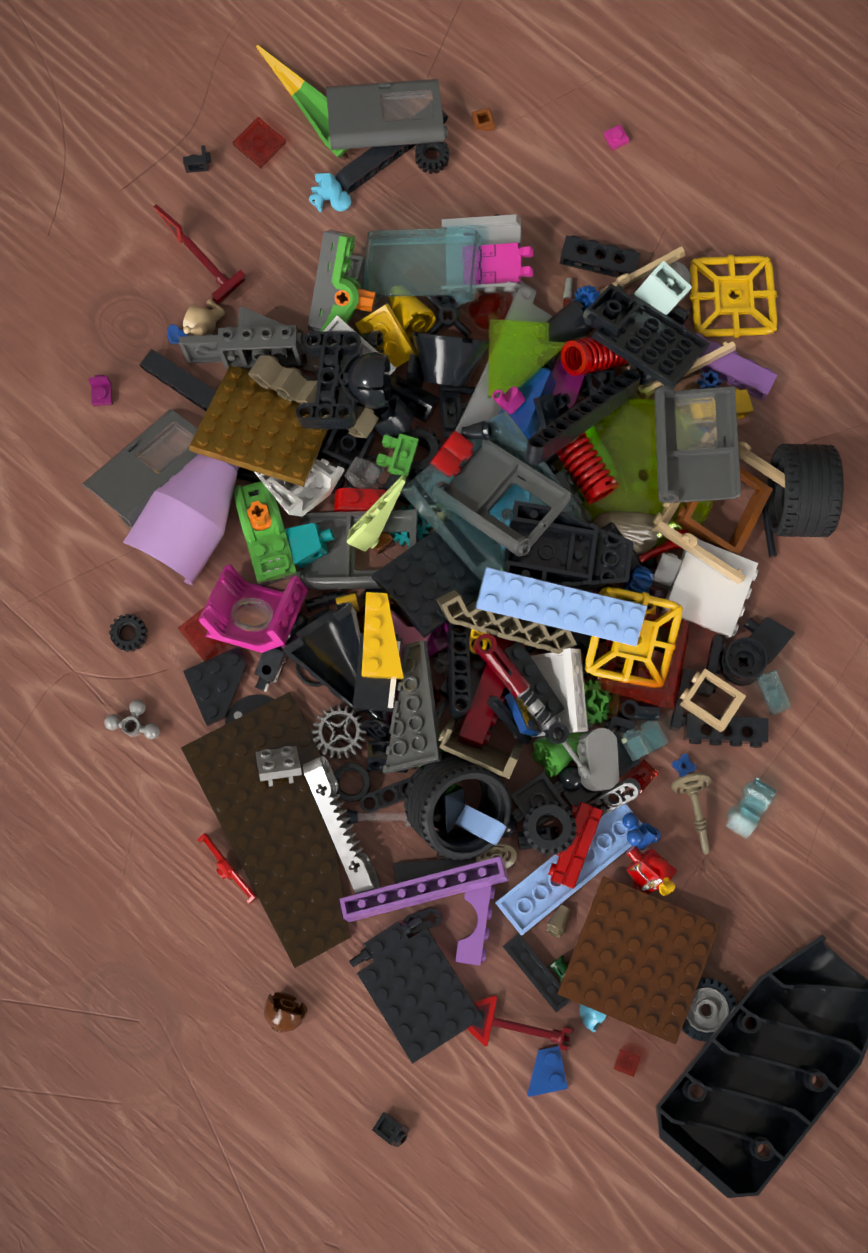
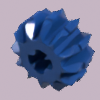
M644 566L630 571L629 582L624 583L623 589L637 593H648L654 578L653 572Z

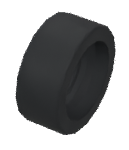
M346 763L335 771L334 776L338 783L336 794H340V799L346 802H357L364 795L368 794L371 787V779L363 766L357 763ZM347 771H356L363 778L362 789L354 795L344 793L339 785L341 776Z

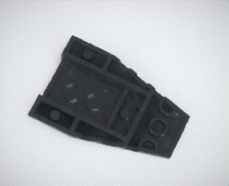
M515 500L508 526L520 535L527 537L548 514L551 507ZM561 511L532 545L526 555L518 557L505 548L503 571L568 587L629 582L634 541L611 531L600 529L595 524H589L574 515H568Z

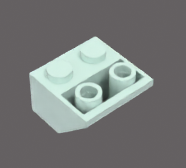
M663 260L634 295L663 314L668 315L688 294L692 286Z

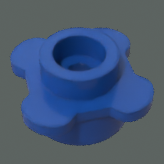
M687 754L681 755L678 761L672 762V767L679 773V777L686 776L691 771L694 772L696 770V764L690 761Z

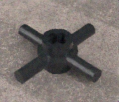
M465 291L454 304H442L429 292L425 298L438 310V321L427 333L437 334L443 326H455L467 338L472 332L459 320V309L471 295ZM445 310L453 312V319H445Z

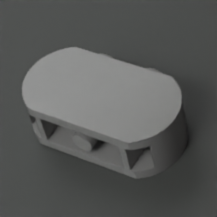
M606 728L587 731L578 740L577 753L581 762L588 767L592 775L585 779L578 767L581 783L586 789L594 792L611 789L619 781L617 737Z

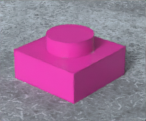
M621 124L605 131L603 134L612 151L629 143V138Z

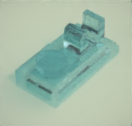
M776 670L765 673L757 678L770 714L775 715L791 707Z

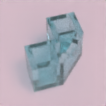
M650 720L641 725V730L635 732L634 729H631L623 734L624 738L621 741L633 762L669 743L657 721L653 723Z
M756 777L751 783L747 782L741 791L743 795L735 807L732 806L726 815L729 818L726 826L746 839L757 827L761 815L772 803L776 794L775 789Z

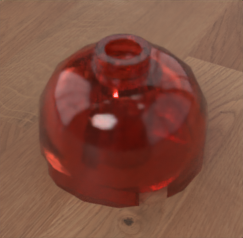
M488 293L478 297L479 301L475 304L474 302L470 303L468 307L469 315L473 323L479 328L495 330L505 321L508 309L503 295L500 297L499 293Z

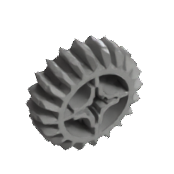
M338 705V711H335L334 707L330 706L331 713L328 714L327 710L324 709L325 717L317 716L321 723L314 722L313 724L319 728L318 730H312L314 735H319L313 738V741H321L317 748L325 747L322 752L323 755L331 751L329 756L331 759L337 753L338 760H341V754L345 753V757L348 759L349 751L356 755L357 752L354 748L362 749V745L358 743L359 741L366 742V738L361 737V735H365L367 732L361 729L363 722L359 723L363 717L362 715L354 717L357 711L352 710L349 713V706L345 707V711H342V705ZM334 717H346V719L339 724H335L329 721ZM351 721L356 726L355 739L347 733ZM325 726L332 731V736L328 743L325 742L323 737ZM344 727L343 732L345 736L338 735L335 737L337 733L334 728L340 730ZM341 740L350 743V745L343 748L333 747L334 744Z

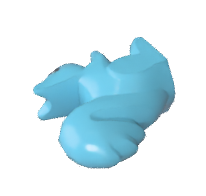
M330 173L315 174V181L318 183V186L311 187L314 194L309 196L310 203L319 212L322 211L324 200H330L332 208L336 211L347 210L351 205V197L347 191H342L341 185L335 179V176Z

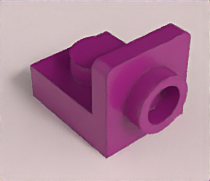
M105 375L90 377L92 405H113L112 382L109 377Z

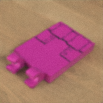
M518 242L463 247V285L498 284L509 281L520 283V277H533L534 268L530 266L521 267V258L533 257V248H520V243Z

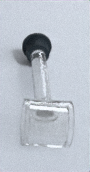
M347 809V817H350L347 824L358 823V821H405V827H411L405 812L358 813V811Z

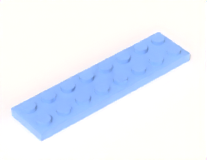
M489 567L485 569L476 604L477 609L632 646H637L647 609L646 605Z
M626 803L601 817L574 889L550 881L551 875H548L552 863L556 864L559 857L554 855L495 902L521 936L632 846L627 841V834L632 829H627L622 823L625 814L633 813Z

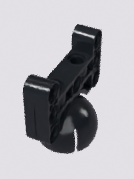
M312 331L304 336L303 340L308 354L313 357H320L315 403H302L295 411L298 421L303 428L351 429L356 424L357 403L372 409L388 406L391 394V376L384 374V372L391 371L388 355L379 352L363 355V344L359 334L356 332ZM329 414L327 418H322L324 415Z

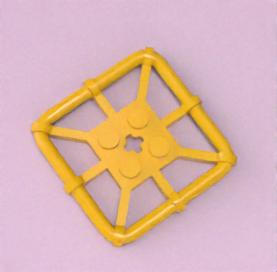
M730 254L727 257H702L693 259L690 262V284L692 288L689 297L690 301H692L695 333L705 337L733 336V338H739V336L773 334L777 330V291H775L773 266L768 256H734ZM760 263L749 275L735 276L734 264ZM727 264L729 276H716L705 265ZM765 268L767 290L753 291L752 280ZM697 270L713 282V292L699 293ZM733 291L739 297L732 299L729 295ZM754 298L768 299L770 320L755 309ZM714 300L715 311L701 325L699 301ZM750 314L764 327L740 328L739 315ZM718 315H732L733 328L706 329Z
M608 587L604 590L603 595L613 598L618 596L639 601L640 604L646 606L652 604L670 608V611L655 621L643 620L637 646L613 641L611 651L596 661L594 659L600 638L591 636L586 656V672L594 676L617 680L621 684L631 683L649 688H661L664 686L668 675L673 651L677 648L675 643L682 620V605L671 600L650 596L646 592L637 593ZM673 618L667 643L657 641L656 637L659 627ZM654 646L666 648L660 673L657 672L651 661ZM616 656L626 658L621 673L599 668ZM633 661H643L653 680L630 675Z

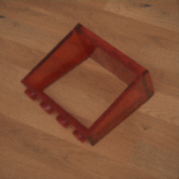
M645 614L644 619L655 621L661 616ZM673 618L661 626L671 629ZM681 620L666 690L598 677L597 681L600 682L601 690L674 710L689 640V621ZM606 639L608 650L603 652V655L611 651L613 641ZM617 656L605 663L603 669L614 671Z

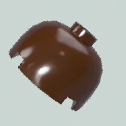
M275 992L273 996L269 994L266 1000L264 1017L276 1032L293 1031L302 1024L307 1014L305 1004L301 1002V1005L294 1002L297 998L292 995Z

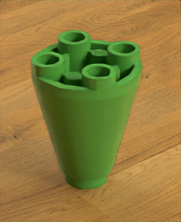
M585 732L569 733V737L566 740L576 755H578V740ZM545 737L538 738L533 742L534 752H532V757L536 763L542 765L545 774L549 778L558 775L573 760L562 743L550 744Z

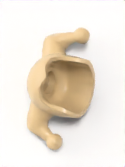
M208 299L206 302L208 307L213 308L212 310L192 304L184 317V333H192L195 336L212 334L216 328V322L225 315V310L216 304L213 299Z

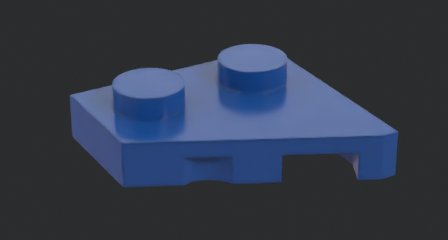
M559 1045L538 1050L527 1091L528 1097L568 1089Z

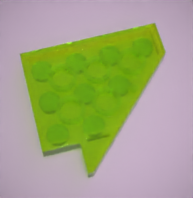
M490 319L487 398H492V394L496 390H501L505 394L511 387L519 389L562 350L564 342H549V323Z

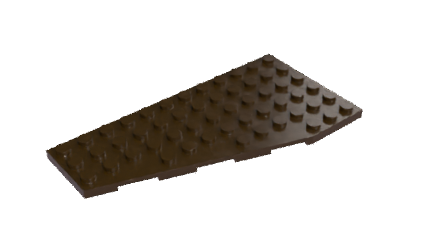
M288 692L181 747V750L294 968L349 939L350 934L348 922L343 918L340 898L344 897L335 845L303 772L304 763L320 757V752L317 748L318 743L313 741L314 736L291 692ZM284 746H296L302 775L293 776L294 783H289L288 777L272 779L273 786H269L268 780L260 781L256 752L264 749L272 750Z

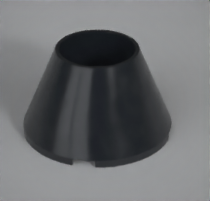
M412 332L424 381L430 383L468 386L490 346V341Z

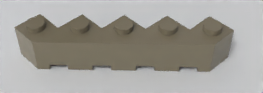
M272 355L260 356L248 373L261 387L267 390L269 388L274 389L278 396L291 403L293 400L299 404L315 403L318 380L307 381L302 376V372L297 368H283L279 364V360ZM358 406L356 424L351 429H348L349 434L359 438L368 437L379 420L373 414L374 411L371 408Z
M455 590L436 599L445 617L452 624L462 625L473 630L490 633L497 637L511 641L514 640L557 654L562 653L563 649H569L576 645L569 630L557 627L546 629L544 624L527 620L519 621L518 618L498 613L492 614V612L477 609V601L465 606L460 595Z

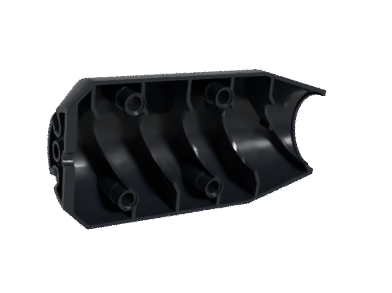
M820 935L757 978L656 1104L659 1138L727 1198L758 1196L862 1064L867 1051L868 979L843 961L828 946L825 941L827 938L823 935ZM816 1076V1081L812 1084V1079ZM695 1085L693 1091L690 1092L691 1087ZM763 1144L762 1151L758 1152V1147Z

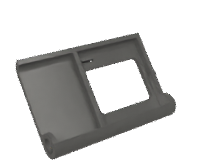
M487 439L482 440L481 448L450 484L441 481L435 485L432 497L519 557L526 555L530 551L532 545L570 501L571 493ZM513 484L520 486L551 507L548 514L527 537L520 535L489 514L490 510Z
M392 510L381 533L409 532V548L418 543V511ZM367 511L306 513L304 516H301L302 525L316 523L323 531L331 528L335 535L334 540L326 542L328 548L326 555L301 568L296 573V576L308 590L380 588L372 579V574L378 570L357 571L355 569L356 547L346 542L349 529Z

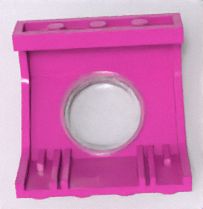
M229 564L224 567L198 620L208 630L205 637L262 653L285 645L306 597L308 588L297 576L290 578L285 591H277L251 584L245 581L236 569Z

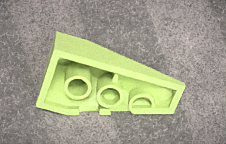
M404 474L349 529L346 541L349 545L366 552L369 547L373 549L380 541L378 538L405 484L406 476Z

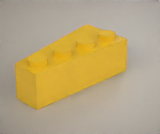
M366 592L362 677L404 679L387 593Z

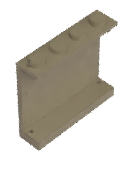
M451 717L439 737V741L442 742L439 748L509 779L524 744L516 740L511 754L489 744H484L482 750L458 741L460 731L455 730L460 719Z

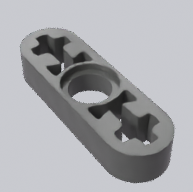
M628 778L616 784L613 788L592 797L588 805L595 807V804L600 805L604 801L605 803L601 808L595 807L603 810L602 815L635 799L641 789L640 783L633 778ZM627 787H629V788H632V787H633V788H634V791H632V790L626 791V789H627ZM609 794H616L619 797V801H612L609 798Z

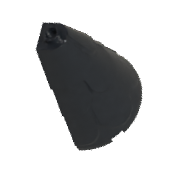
M341 603L336 605L337 609H324L299 624L290 632L289 640L281 647L289 658L308 671L316 680L328 687L332 694L353 708L361 636L356 610L352 603ZM353 708V709L356 710L357 712L364 710V709H355V708Z

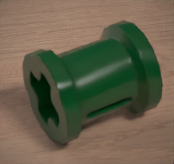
M561 955L549 965L550 969L553 968L560 977V982H562L568 966L564 960V955Z

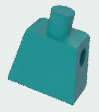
M316 523L285 529L293 562L300 568H304L328 553L326 542L335 539L331 528L323 531Z

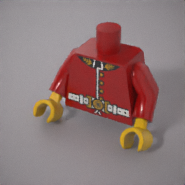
M632 846L626 852L627 856L632 860L631 864L627 867V872L633 879L634 889L646 894L659 889L660 894L663 896L670 894L675 889V884L670 880L677 873V870L654 849L641 853L636 846Z

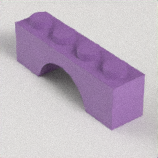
M492 885L465 892L464 899L472 904L476 910L477 926L470 936L458 940L455 962L481 965V961L485 962L486 949H483L484 940L488 941L489 928H486L487 919L491 920L492 907H489V900L494 899L495 887Z

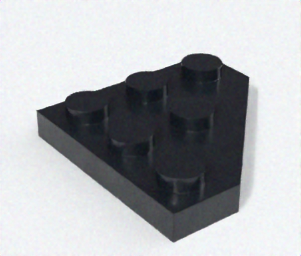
M239 647L183 671L207 726L227 717L229 707L236 695L240 680L247 667Z

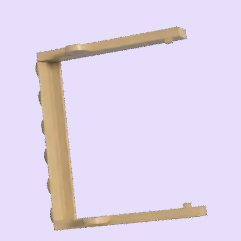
M681 246L631 274L627 273L620 276L612 284L614 286L621 285L624 289L650 275L663 260L669 265L684 257L685 251ZM605 287V288L599 290V291H600V294H601L607 287ZM733 341L730 343L724 342V346L699 358L685 376L735 351L736 345ZM656 381L649 385H639L638 390L640 394L644 393L646 397H649L663 384Z
M714 428L710 432L706 431L700 440L702 442L700 448L697 447L696 449L713 448L715 442L717 443V429ZM739 441V458L785 488V474L750 451L751 447L747 443ZM680 502L663 503L664 509L662 513L659 512L654 518L653 523L655 525L652 531L659 532L735 583L739 584L744 581L746 576L742 574L741 569L736 570L697 545L698 539L694 535L689 533L682 535L668 526Z

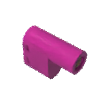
M511 387L505 394L501 390H496L492 394L493 400L507 414H513L525 401V397L517 387Z

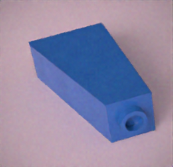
M535 365L518 388L525 397L522 405L513 414H507L502 409L494 420L503 425L506 433L527 443L528 439L536 434L540 421L533 399L553 393L556 381L552 371L546 367L541 368Z

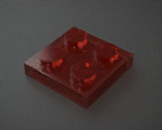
M257 117L233 141V146L260 169L286 144V139L260 117Z

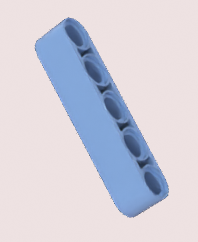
M466 804L455 825L497 846L507 828L499 821Z

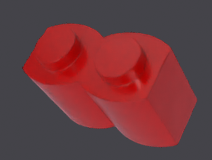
M455 430L429 464L447 478L452 475L455 477L462 468L460 466L461 462L464 459L467 461L474 451L471 449L474 445Z

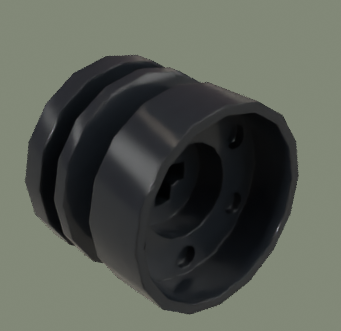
M743 637L734 640L721 657V674L726 681L736 686L742 687L752 684L759 678L767 666L768 655L766 649L754 638ZM744 662L745 665H743L742 667L738 665L739 663Z

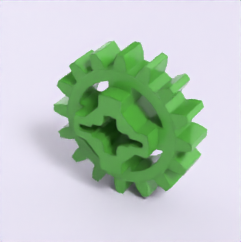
M589 680L584 683L588 724L602 723V721L608 720L607 715H610L608 706L609 701L613 697L609 696L611 689H604L606 684H599V680Z

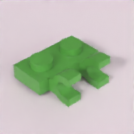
M399 434L398 439L384 435L383 447L395 448L393 457L379 453L377 465L389 467L388 473L399 476L404 474L408 478L419 439Z

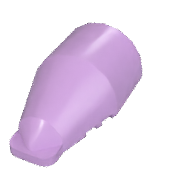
M198 454L179 473L173 475L167 483L154 491L123 543L135 547L161 561L186 578L184 580L186 584L193 585L224 535L239 466Z

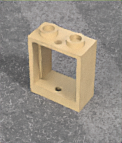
M706 669L701 673L697 671L691 680L694 684L690 690L686 688L680 696L682 699L680 705L719 732H722L744 701L746 695ZM704 678L734 697L719 720L690 701Z

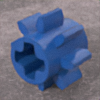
M710 369L706 374L703 371L701 372V378L697 380V384H700V389L719 388L718 386L721 385L722 380H718L719 372L714 373Z

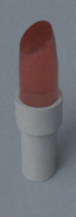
M566 278L563 307L572 300V278Z

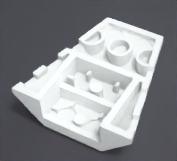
M316 459L304 487L255 472V474L288 515L304 516L331 494L342 476L344 468L340 466L336 468L329 465V462L321 459V461Z

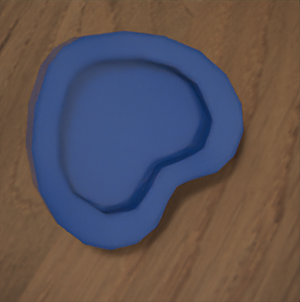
M171 324L167 329V337L172 344H179V337L187 336L183 329H179L176 324Z

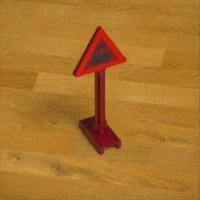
M157 204L153 206L179 242L185 244L220 285L212 293V299L216 304H219L246 281L244 278L246 275L241 269L230 279L224 273L222 274L198 246L183 233V227Z
M497 996L474 1002L483 1019L467 1028V1030L484 1046H488L491 1028L495 1026L551 1039V1042L559 1043V1049L570 1050L571 1045L565 1044V1041H570V1037L566 1035L567 1033H573L574 1028L565 1026L562 1031L557 1029L552 1031L495 1018Z

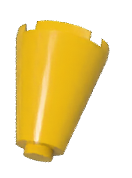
M396 286L391 289L388 298L392 310L408 338L413 340L412 332L427 333L435 324L434 312L403 286Z

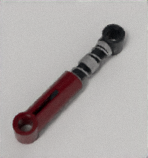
M488 633L480 635L474 641L475 652L485 660L514 698H521L524 706L528 707L527 710L532 716L536 717L535 720L542 724L541 727L544 729L543 732L547 741L554 745L565 742L569 737L567 726L551 717V713L545 710L544 704L539 698L536 699L533 695L534 692L529 690L531 685L499 647L495 637ZM481 640H487L489 642V650H484L481 648ZM555 728L561 731L562 735L559 740L553 737L552 732Z

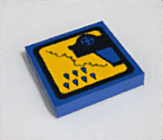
M511 693L506 695L505 699L520 733L535 737L540 735L541 731L534 715L532 716L527 710L528 707L524 706L521 698H514Z

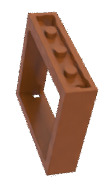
M740 467V480L755 491L728 543L691 518L699 501L683 502L677 509L678 514L674 522L702 541L740 555L773 489Z

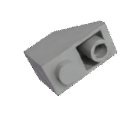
M663 553L655 567L651 585L668 591L672 586L682 560L678 559V556L674 554Z

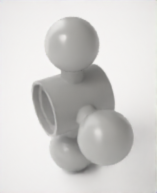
M135 699L130 703L129 710L132 715L126 717L123 721L115 714L108 715L104 720L107 729L116 730L121 728L130 737H137L144 733L146 738L155 739L160 734V729L156 724L150 723L143 726L138 720L139 715L144 713L146 708L145 703L140 699ZM131 722H136V729L129 732L128 725Z

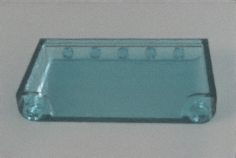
M473 228L370 231L367 234L361 287L362 289L376 292L375 303L379 301V297L433 295H451L458 303L474 301L480 235Z

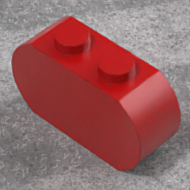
M337 489L335 491L334 512L368 511L387 490Z

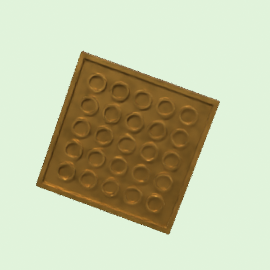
M230 364L189 445V451L304 487L329 429L303 428L295 412L296 408L300 405L298 402L293 400L291 403L278 396L274 389L269 388L267 390L261 387L248 375L250 370L233 367Z

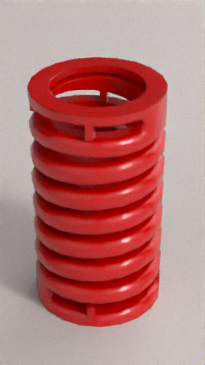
M591 337L568 341L564 344L561 352L562 365L566 372L572 376L623 366L628 362Z
M584 432L573 442L556 452L561 462L564 463V467L568 469V473L572 476L573 481L577 482L576 486L580 489L581 494L584 495L588 505H591L610 495L619 487V484L613 475H609L610 470L605 469L606 463L602 462L601 456H597L598 451L594 449V444L590 443V438L586 437L587 434Z

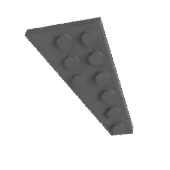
M424 640L407 644L404 647L401 665L404 679L398 682V699L394 704L390 727L391 739L386 750L388 755L386 765L383 767V773L385 774L442 761L427 642Z

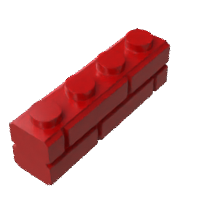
M579 802L578 806L574 805L571 811L576 821V837L566 851L557 854L559 856L556 864H551L548 875H551L550 881L570 889L575 888L603 814V810L583 802Z

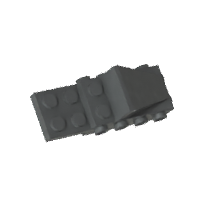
M239 307L238 327L219 328L218 335H187L179 337V345L188 364L223 362L225 369H228L230 364L233 367L252 368L260 356L269 355L276 357L282 367L302 366V355L306 354L305 344L302 343V333L298 332L297 325H284L244 307Z

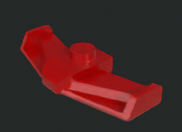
M206 833L202 834L197 841L199 843L204 841L218 860L215 863L218 866V869H216L217 873L223 880L225 878L228 880L233 879L249 897L246 902L251 904L257 899V895L229 864L209 835Z

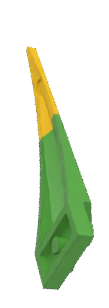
M256 45L324 144L331 150L327 97L259 45ZM348 149L331 151L338 158H341Z

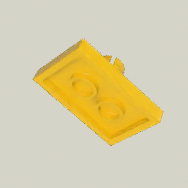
M388 303L355 323L361 334L381 330L384 342L380 348H384V354L389 356L390 363L397 368L408 361L411 354L417 355L416 349Z

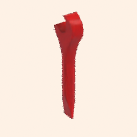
M684 529L677 530L682 535L689 533V531ZM667 540L662 545L638 557L641 563L666 551L683 548L671 540Z

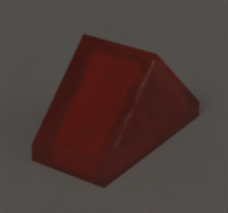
M643 759L624 780L628 778L637 780L641 786L639 792L641 794L658 772Z

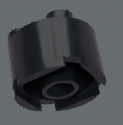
M391 394L388 406L376 410L372 409L374 411L373 414L379 418L373 428L383 438L384 435L397 438L399 434L406 435L411 431L414 413L398 396L396 397L394 394Z

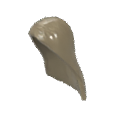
M610 511L600 513L592 522V524L599 526L598 528L613 522L625 538L634 541L633 549L638 556L652 550L658 538V532L652 531L655 525L653 523L655 516L651 514Z

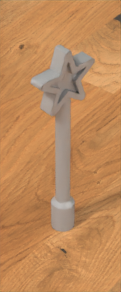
M557 717L556 720L561 722V717ZM555 728L552 732L555 739L556 736L558 739L561 738L562 734L559 729ZM563 742L562 744L579 766L585 779L589 778L592 773L588 767L581 762L568 742Z

